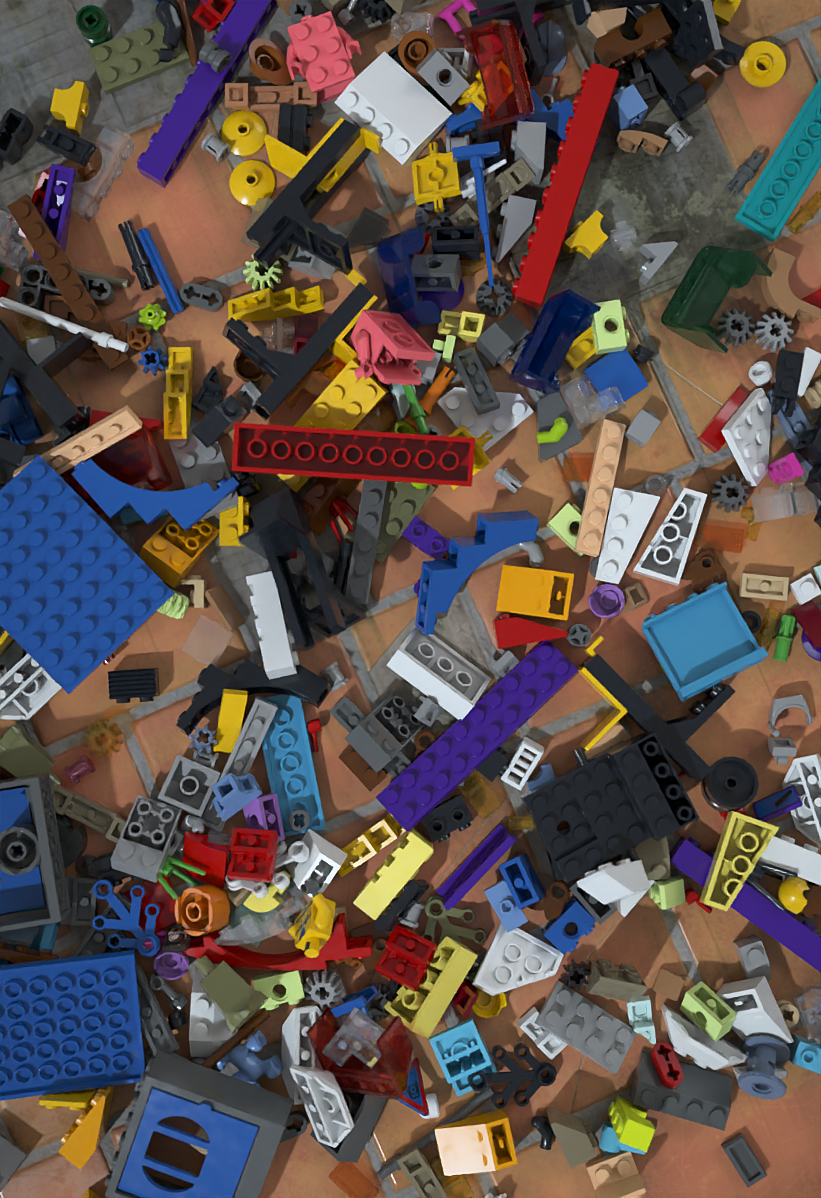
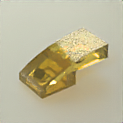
M476 770L464 780V786H458L483 820L502 806Z
M440 1155L430 1160V1165L440 1180L448 1198L474 1197V1193L464 1174L444 1176Z

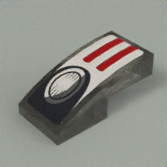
M184 927L170 928L165 936L162 952L187 951L190 949V939L194 936L183 931L185 930Z

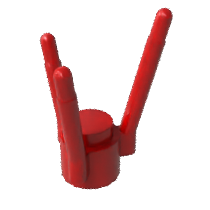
M337 496L330 504L329 513L335 519L341 518L347 528L353 531L354 528L345 516L347 513L346 509L356 518H358V512L349 505L346 499L341 500ZM332 518L330 524L341 547V542L343 541L335 520Z

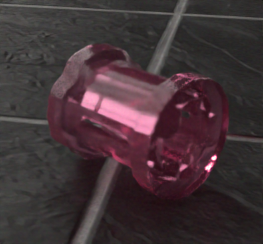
M83 754L80 756V760L71 766H66L64 771L74 784H78L82 777L89 772H95L96 768L91 759Z

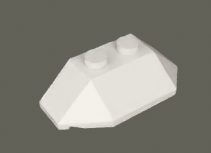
M26 654L0 679V719L29 720L62 689L29 654Z
M813 754L793 760L782 786L783 789L791 785L796 787L802 798L803 805L791 811L795 827L821 848V757L818 754Z
M195 967L191 991L189 1045L191 1057L208 1058L233 1037L239 1029L231 1034L226 1026L224 1016L201 988L200 982L205 976Z
M664 1003L661 1006L669 1040L674 1046L673 1050L680 1055L686 1057L688 1054L695 1058L693 1061L700 1067L706 1069L708 1066L713 1070L748 1061V1055L742 1049L723 1038L713 1042L689 1018Z
M315 1005L294 1008L282 1025L281 1062L284 1069L281 1074L289 1097L293 1099V1105L302 1104L303 1101L290 1071L292 1065L315 1067L331 1072L332 1023Z
M292 1065L290 1071L318 1142L336 1148L352 1130L354 1123L334 1075L329 1071L315 1067Z

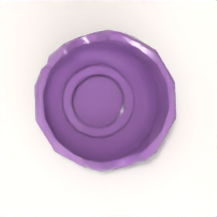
M610 583L596 586L588 597L589 608L598 617L604 619L613 618L622 611L625 605V596L618 586Z
M177 945L162 947L154 957V970L166 980H176L185 975L188 970L189 957L183 954L182 948Z

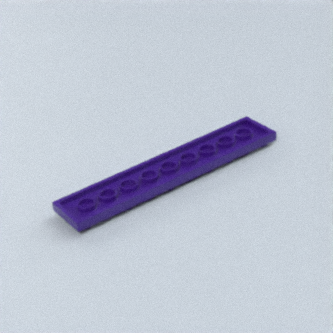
M548 640L542 641L482 697L463 720L459 719L376 798L409 833L579 673L578 669Z

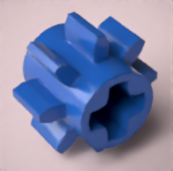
M149 346L148 351H140L142 360L137 361V363L142 366L145 365L143 368L145 374L150 370L154 376H157V371H165L163 362L168 361V359L164 356L160 357L163 352L160 348L155 352ZM149 359H156L157 362L155 364L150 363Z

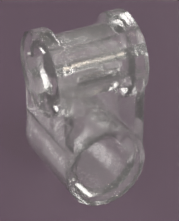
M405 12L401 16L397 13L393 15L391 35L395 40L401 41L408 32L413 30H422L428 33L434 41L435 16L433 14Z

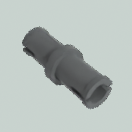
M754 150L744 165L738 167L737 174L726 185L729 193L734 189L735 191L732 195L737 196L744 185L754 178L755 171L765 161V156L762 153L757 157L759 151Z

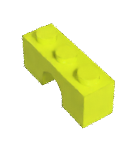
M617 1095L615 1102L612 1101L609 1106L608 1115L619 1142L647 1153L655 1128L651 1121L645 1119L647 1115L645 1108L634 1105L631 1100Z

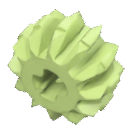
M252 254L253 262L246 261L245 264L248 268L243 270V274L248 276L245 279L246 283L252 284L253 290H257L259 286L261 290L266 289V286L274 290L273 282L280 284L281 280L277 276L283 275L282 269H279L280 261L277 260L268 269L256 262ZM265 268L268 273L265 272V276H260L259 272Z
M171 589L175 594L157 612L171 618H183L189 608L190 600L181 592Z

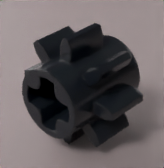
M571 959V964L568 966L562 965L566 973L561 974V978L563 980L568 979L566 983L567 988L574 985L577 990H580V985L583 983L589 984L586 976L591 973L588 969L583 970L585 967L584 961L577 964L574 959ZM575 970L579 972V974H577L578 978L574 979L572 976L574 974L573 971Z

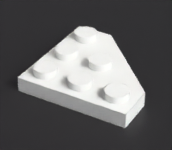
M454 387L439 399L437 404L457 429L465 425L476 438L487 430L490 432L489 435L492 434L493 439L483 445L484 452L534 413L520 394L495 391L500 402V408L477 415L466 388Z
M763 388L754 389L721 430L749 486H757L768 471L771 405Z
M500 922L472 985L492 996L556 975L564 955L559 950L519 928L507 933L502 922Z

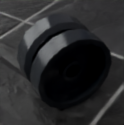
M735 756L723 757L714 762L711 766L712 770L701 782L702 795L707 804L723 813L736 812L744 808L757 795L759 787L758 775L753 766L746 760Z

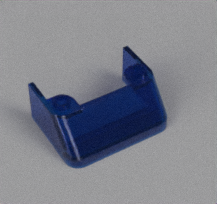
M570 289L550 297L545 303L527 339L528 342L523 346L511 370L509 379L517 384L547 395L558 393L561 380H559L557 372L576 334L588 329L592 322L591 314L599 312L601 307Z

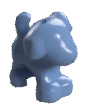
M255 1031L245 1043L237 1045L217 1062V1067L220 1070L224 1069L227 1062H231L239 1069L232 1077L261 1087L258 1081L260 1076L267 1075L269 1079H273L279 1076L284 1069L281 1060L277 1056L261 1060L253 1053L259 1052L267 1044L266 1037L260 1031Z

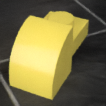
M442 310L437 333L447 336V334L453 335L467 342H477V338L483 333L486 316L465 311L458 313Z
M285 870L279 872L284 873L290 879L291 875ZM272 882L267 887L268 893L265 897L257 898L252 892L243 904L255 912L270 911L284 902L277 894L282 895L289 885L285 889L280 890Z

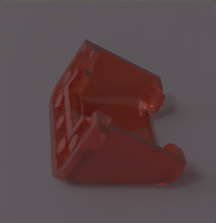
M143 423L142 428L86 459V461L91 459L108 475L132 487L159 491L173 484L171 474L147 425ZM74 467L63 472L65 482L97 515L105 513L72 475L76 471Z

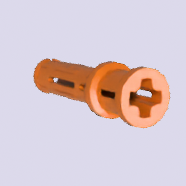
M446 366L443 367L420 401L418 400L419 405L424 409L426 417L432 415L431 408L456 376L455 372L451 371L445 377L450 370ZM410 414L402 419V421L409 423L415 432H419L417 424L412 420Z

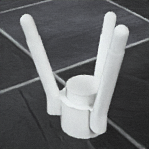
M503 159L485 169L483 176L506 164L507 160ZM473 170L467 175L460 177L461 196L463 199L466 197L470 198L476 193Z

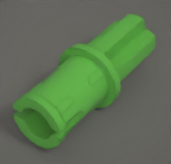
M790 615L782 616L778 636H775L777 642L772 659L788 661L791 642H794L792 636L796 617Z

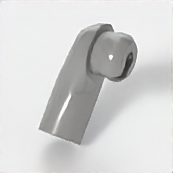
M533 541L517 544V547L529 553V565L533 568H539L544 562L540 545Z

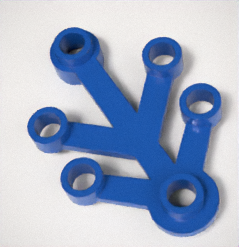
M102 879L96 882L93 888L94 895L99 899H106L122 920L109 919L104 915H98L93 919V927L96 930L104 928L128 930L136 937L122 938L120 934L114 933L107 939L108 946L112 949L118 947L135 948L144 957L155 955L160 948V940L154 934L156 916L160 913V907L156 903H150L146 906L147 922L144 932L139 925L141 901L146 892L144 886L137 884L131 888L130 895L132 901L129 913L114 894V886L110 880ZM102 884L108 886L109 890L107 893L101 891L100 887ZM135 888H140L142 890L141 896H136L134 894ZM150 906H154L157 909L156 914L152 915L149 913L148 909ZM98 918L104 920V925L102 927H99L96 924V920ZM112 937H117L119 939L118 945H113L111 943ZM150 940L153 944L152 948H146L144 942Z

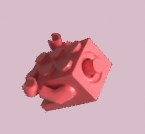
M331 11L316 17L307 15L301 19L300 23L287 27L290 45L287 47L286 64L291 80H295V75L301 74L304 81L308 82L311 93L317 92V105L339 97L354 80L355 74L349 59H352L353 53L362 55L358 41L353 40L342 27H336Z
M363 309L348 341L355 349V352L358 353V360L361 361V366L355 369L356 378L360 379L364 375L366 380L375 372L378 379L385 384L420 385L422 382L420 380L421 372L415 366L418 364L417 360L432 361L435 352L397 313Z

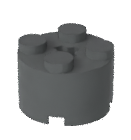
M19 823L0 833L1 871L9 875H22L41 864L36 826L28 823ZM19 845H21V846L23 847V848H22V851H23L22 853H19V852H18V850H19Z

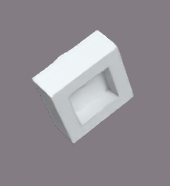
M811 573L788 584L799 605L821 594V590Z

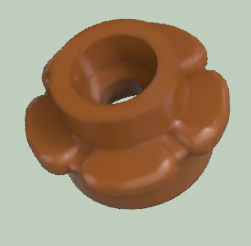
M93 161L89 162L86 167L82 166L77 170L80 175L79 179L84 178L88 182L98 176L96 171L99 168L95 166Z

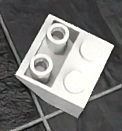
M308 829L301 840L309 848L308 860L303 863L293 861L286 864V867L298 889H300L301 884H305L304 881L313 879L318 882V893L323 894L348 854L311 829Z
M630 858L617 862V866L612 865V863L599 866L596 870L586 872L584 874L585 878L577 881L581 889L604 905L626 899L651 888L641 860L631 862Z

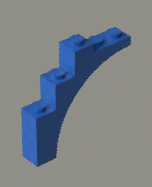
M532 88L528 92L526 90L520 92L514 98L515 100L509 94L489 118L473 103H470L466 107V111L460 115L456 113L448 119L445 132L454 138L465 131L475 129L476 120H489L490 118L501 117L504 125L517 126L518 121L546 123L545 136L560 145L561 140H566L567 138L565 136V128L569 116L574 117V113H572L574 107L567 98L562 102L559 100L553 103L548 111ZM597 142V145H596V148H595L594 153H595L596 150H597V147H598V144H599L598 142Z

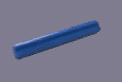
M143 228L139 230L137 235L174 314L183 312L185 307L149 229Z

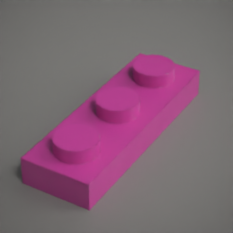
M793 452L769 464V470L767 471L771 481L776 482L778 486L805 473Z

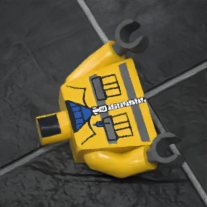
M311 879L304 881L305 884L300 886L302 894H312V899L297 917L295 924L292 913H280L282 918L276 919V924L280 928L288 927V932L295 939V946L304 950L307 957L315 958L331 936L336 902L324 898L322 893L319 894L318 882Z

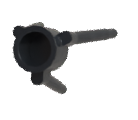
M758 860L753 871L745 881L753 885L781 911H785L786 908L758 884L755 879L761 880L763 875L766 874L783 880V876L775 872L792 877H797L798 874Z

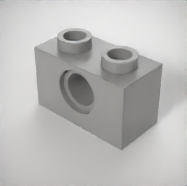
M434 48L416 67V70L451 106L470 86L466 80L469 76L460 66L457 69L453 67L450 63L453 59L444 49L439 52ZM442 70H450V76L447 80L442 81L439 79V73Z

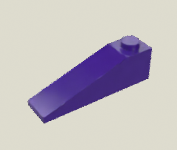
M52 164L41 215L65 252L76 170ZM34 251L33 257L39 259L36 252Z

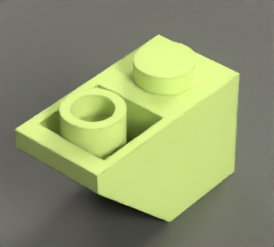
M679 875L670 876V879L654 880L655 882L648 889L650 899H653L654 903L662 910L686 903L684 881Z

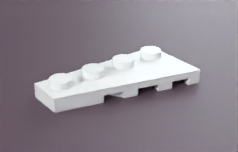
M619 488L613 489L595 580L619 584L660 499L659 496Z

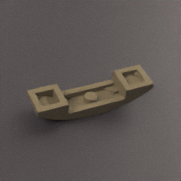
M522 157L485 185L488 214L505 201L509 195L519 191L536 177ZM476 193L448 217L454 226H470L479 223Z
M54 783L52 784L55 812L61 815L65 814L104 834L111 841L118 843L127 821L126 818L77 792Z
M417 1147L396 1158L400 1168L407 1179L411 1180L421 1198H450L435 1171Z

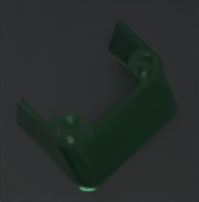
M706 246L698 252L664 310L661 322L667 329L700 348L727 353L729 349L717 338V331L709 325L730 288L738 289L746 286L753 274L771 277L773 272L754 252Z

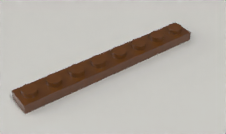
M25 194L8 205L9 211L80 325L98 333H108L113 335L114 339L119 340L31 197ZM90 340L109 371L130 359L127 352L125 353L112 347L105 348L99 346L98 342Z

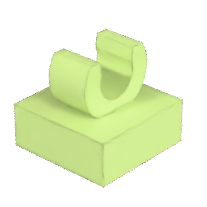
M447 334L445 342L434 340L432 350L443 354L442 362L451 363L456 336Z

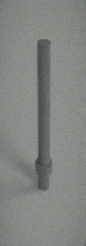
M489 1086L437 1127L465 1118L494 1094L493 1089ZM434 1129L403 1153H397L393 1156L391 1162L377 1172L379 1177L383 1180L396 1169L398 1171L401 1169L396 1158L415 1147L421 1151L436 1140Z

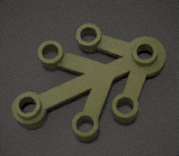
M438 895L431 896L426 900L425 912L429 917L425 932L421 934V937L424 938V936L429 935L432 937L431 942L434 943L433 933L438 920L443 928L439 944L446 936L461 944L462 942L458 936L472 939L478 944L485 942L487 936L482 928L473 930L451 924L447 916L461 918L464 923H471L475 919L474 911L471 908L459 909L451 907L448 911L443 906L442 897ZM434 903H438L441 906L438 911L432 909ZM465 912H470L472 917L465 919L463 915ZM481 932L484 934V937L478 940L475 938L476 933ZM476 960L473 963L475 970L469 971L465 978L475 979L480 968Z

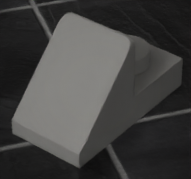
M672 241L643 244L639 252L649 260L640 269V272L643 274L639 281L646 286L676 249L678 243Z

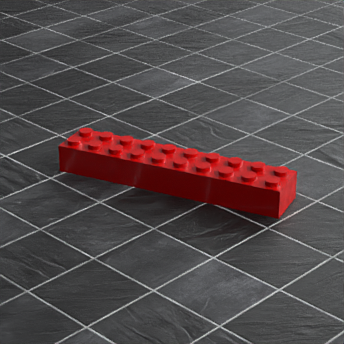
M591 63L589 70H584L580 83L582 93L577 92L572 111L574 117L569 116L565 128V136L567 138L566 140H561L557 152L559 162H554L551 169L550 182L552 184L551 187L546 186L542 197L544 208L543 210L538 209L534 222L537 229L535 233H530L527 242L529 253L528 256L523 255L519 267L520 272H522L521 277H516L513 284L512 294L515 295L516 302L542 310L617 85L618 70Z
M234 422L232 471L472 487L475 438Z

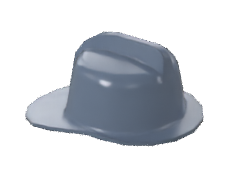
M548 20L535 27L540 33L542 51L545 50L548 56V65L543 75L547 77L556 75L562 70L566 61L567 47L566 33L563 28L553 23L552 20Z

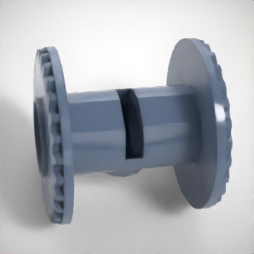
M763 1035L748 1037L743 1042V1051L749 1056L747 1072L740 1074L738 1077L740 1089L751 1096L766 1100L783 1097L787 1087L780 1078L774 1075L775 1066L790 1059V1049L781 1040Z

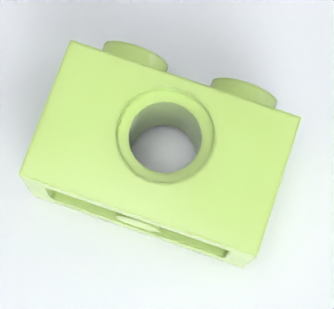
M620 300L592 303L589 312L596 354L623 351L630 341L629 331L624 329L623 320H626L625 307L621 306ZM605 323H613L616 331L610 332L606 330Z
M567 503L547 523V526L574 551L577 535L571 533L569 526L572 522L580 525L582 511L575 504L571 506ZM575 552L579 557L583 555V553Z
M276 970L256 975L252 981L254 990L260 991L268 997L267 1002L261 1007L266 1010L276 1009L279 1007V1004L286 1002L289 1005L297 1004L302 1001V998H305L306 992L303 989L305 983L301 970ZM281 984L285 986L286 992L279 994L275 991L274 986Z
M702 981L686 992L680 1006V1010L713 1042H716L731 1030L737 1013Z

